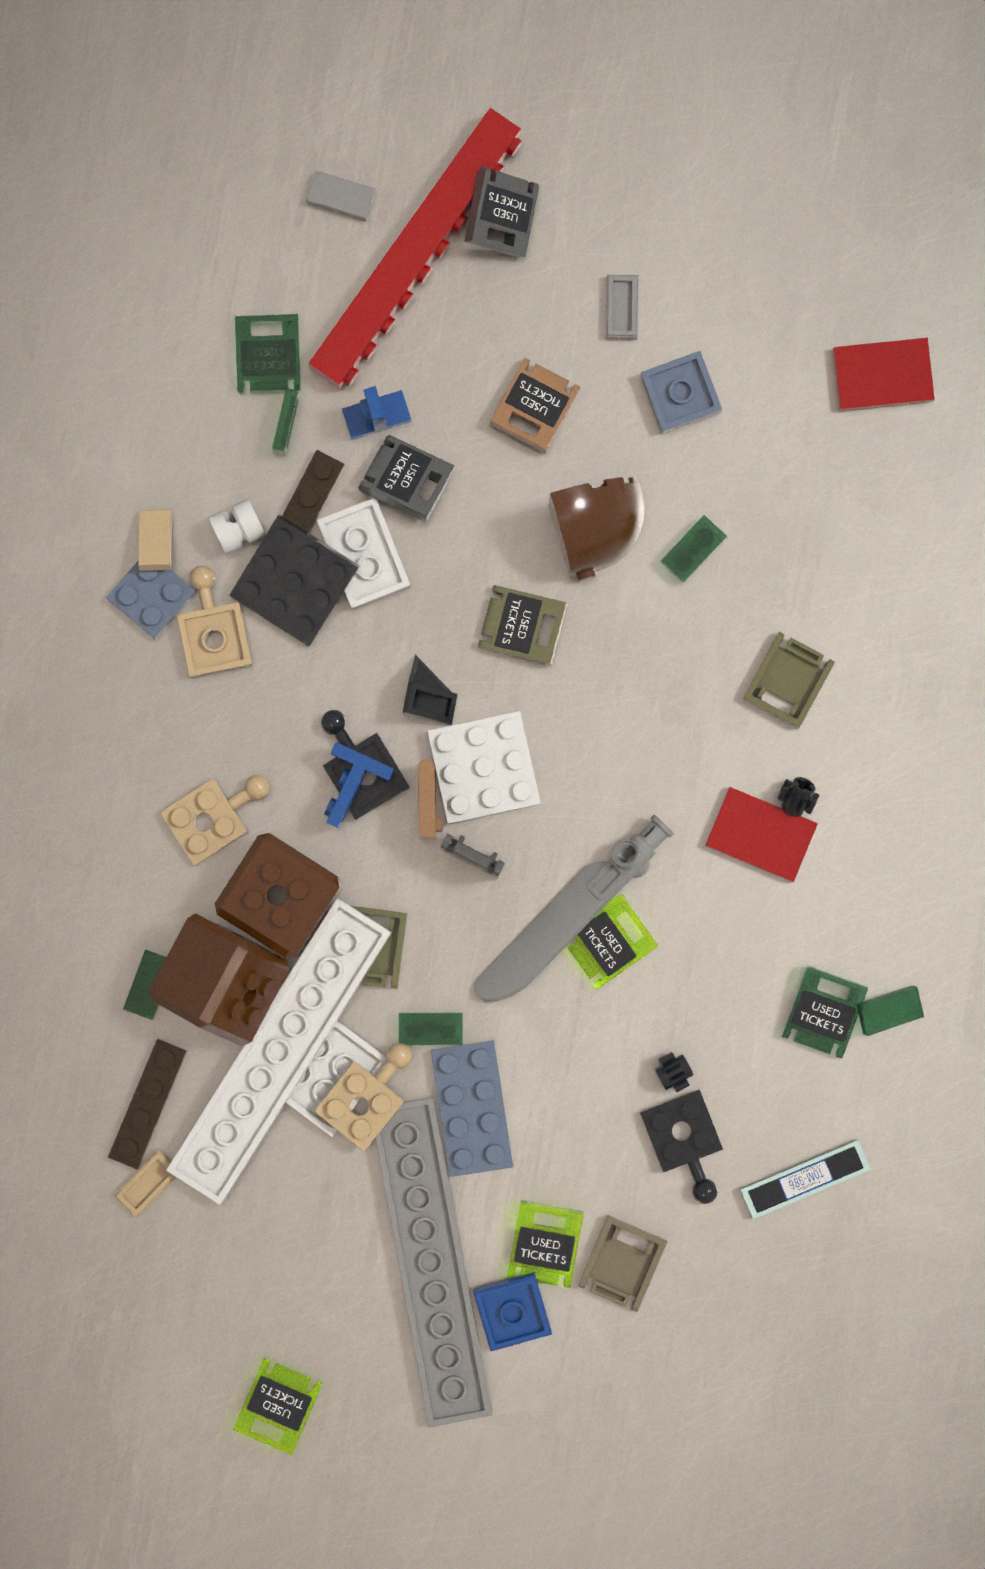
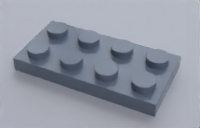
M494 1040L431 1050L450 1177L512 1168L513 1162Z

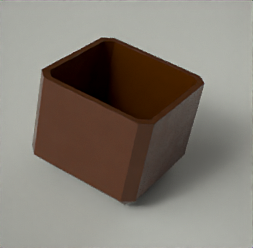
M266 833L257 836L214 904L218 916L284 958L291 959L302 955L330 908L342 892L343 887L340 877L274 835ZM281 886L285 889L286 899L282 904L274 905L269 901L268 892L272 887Z
M195 913L188 917L149 989V999L205 1031L244 1046L251 1043L289 972L287 960Z

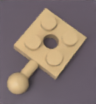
M197 566L190 573L191 585L199 590L202 610L177 615L190 678L252 665L240 603L214 607L210 588L215 582V575L207 566ZM213 631L220 632L224 637L223 644L216 649L209 648L206 644L207 635Z
M261 775L251 776L245 783V789L227 799L215 778H212L161 811L160 814L193 866H197L248 832L235 809L250 799H264L269 794L270 784ZM202 813L209 814L213 820L212 827L205 832L200 831L196 826V818Z
M404 1043L392 1045L387 1052L388 1061L376 1076H373L359 1063L354 1061L314 1112L361 1150L365 1151L404 1103V1100L385 1084L397 1068H405L411 1063L413 1054L410 1047ZM355 1097H363L368 1101L369 1109L366 1114L356 1115L351 1111L350 1104Z

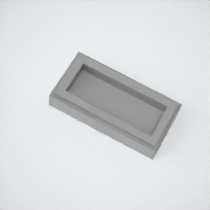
M315 171L306 201L316 206L367 221L376 188Z
M607 274L606 339L638 338L639 275Z

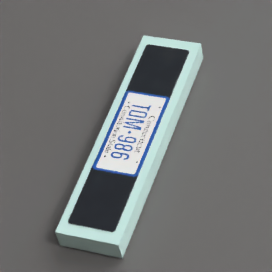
M855 1140L741 1188L740 1191L752 1219H756L867 1172L871 1168L859 1140Z

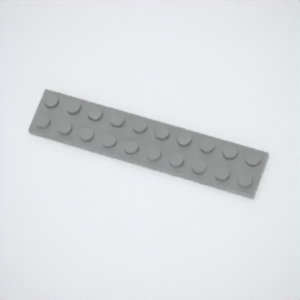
M434 1098L404 1102L375 1139L428 1426L434 1427L492 1416Z

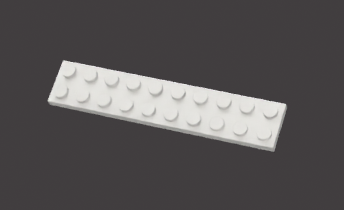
M336 899L278 991L252 1042L243 1047L166 1171L217 1204L221 1205L389 939L392 934L391 931L341 899Z

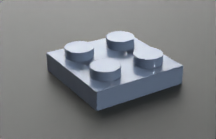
M701 351L648 369L640 374L662 433L722 411Z
M137 561L106 598L156 640L194 596L196 590L172 570L139 571Z

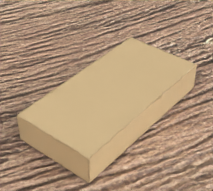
M171 509L139 510V571L171 570Z
M158 1149L122 1186L114 1197L135 1218H138L176 1178L166 1171L172 1161Z

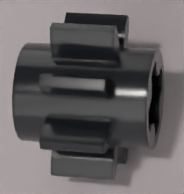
M796 777L793 782L788 779L785 780L777 799L782 801L781 806L786 813L798 817L803 815L804 811L811 814L820 795L815 793V785L810 780Z
M670 1052L659 1058L661 1066L657 1067L655 1072L665 1090L674 1087L675 1091L679 1092L690 1086L687 1079L694 1076L683 1054L675 1058L673 1052Z

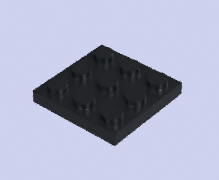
M278 515L229 596L309 647L360 566L285 517Z

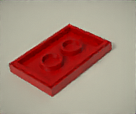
M928 337L833 348L839 411L933 402L935 400Z
M729 787L705 846L794 882L818 823L802 816L789 815L778 806Z

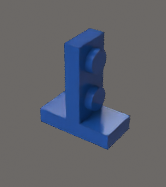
M376 386L363 390L365 399L360 400V403L342 408L351 440L412 422L402 390L379 397Z
M335 742L330 754L353 765L351 771L345 768L338 783L342 790L337 799L331 798L324 815L329 817L326 823L340 829L366 772L390 782L395 770Z

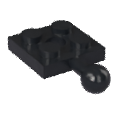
M329 710L323 715L321 719L323 730L330 735H335L338 743L395 770L390 782L376 776L375 781L371 785L364 786L360 784L349 808L355 820H358L410 788L378 733L355 746L345 730L346 718L342 712ZM334 758L324 764L323 767L340 794L342 787L338 786L339 780L345 768L351 771L353 765Z
M700 1089L641 1112L640 1115L663 1173L688 1163L695 1181L692 1189L693 1197L701 1204L713 1202L718 1195V1188L715 1182L706 1178L700 1158L721 1151L723 1147ZM677 1122H685L690 1126L691 1134L688 1139L680 1141L673 1136L672 1128Z

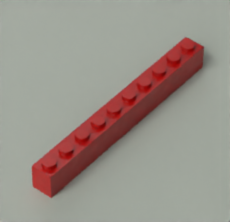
M491 107L309 361L310 370L340 391L345 384L350 386L355 381L360 372L357 367L363 359L368 361L378 347L375 344L381 333L384 335L388 334L396 322L393 316L398 309L402 308L404 310L414 296L411 291L418 282L423 284L430 275L432 268L429 266L436 256L440 259L450 246V242L447 240L454 231L459 233L468 220L466 214L472 205L479 169L486 167L503 172L505 167L502 165L503 161L508 155L513 157L523 142L520 140V127Z

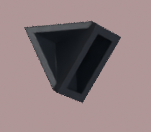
M415 654L402 711L403 716L452 725L458 694L453 693Z

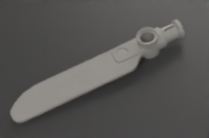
M653 815L651 822L639 835L634 834L630 839L621 840L614 846L612 858L609 861L592 863L584 867L477 978L474 983V991L477 996L485 1002H493L512 997L526 988L632 878L641 877L647 872L650 866V859L656 854L655 849L667 837L674 835L671 829L656 815ZM632 855H635V857L633 858V860H631L630 862H627V860L629 859V857H631Z

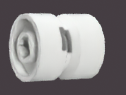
M249 498L233 505L231 512L222 510L208 517L226 554L241 548L245 540L252 543L266 535Z

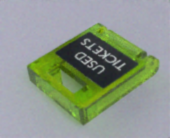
M622 893L605 905L575 937L577 942L568 947V950L589 979L600 972L603 978L593 984L598 990L657 948L659 943ZM624 911L629 914L644 935L635 944L616 919Z
M521 1200L507 1277L513 1278L516 1266L521 1267L520 1276L535 1272L537 1282L557 1286L559 1275H564V1287L570 1288L584 1211ZM535 1212L566 1217L565 1229L533 1223Z
M264 1358L233 1430L292 1455L323 1383L317 1381L313 1386V1391H307L306 1389L311 1380L310 1377L278 1363L275 1364L270 1375L265 1372L269 1367L270 1360ZM255 1419L284 1430L285 1432L280 1443L252 1431L251 1428Z

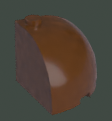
M623 477L603 480L604 483L597 488H593V485L586 483L550 493L549 511L570 579L577 577L578 582L596 577V571L608 568L620 561L636 544L645 519V501L641 484L637 477L628 478L629 483H625Z

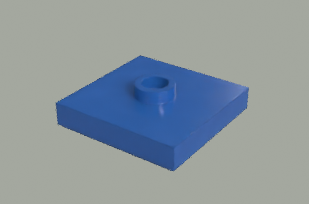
M535 1272L473 1289L491 1352L552 1335Z

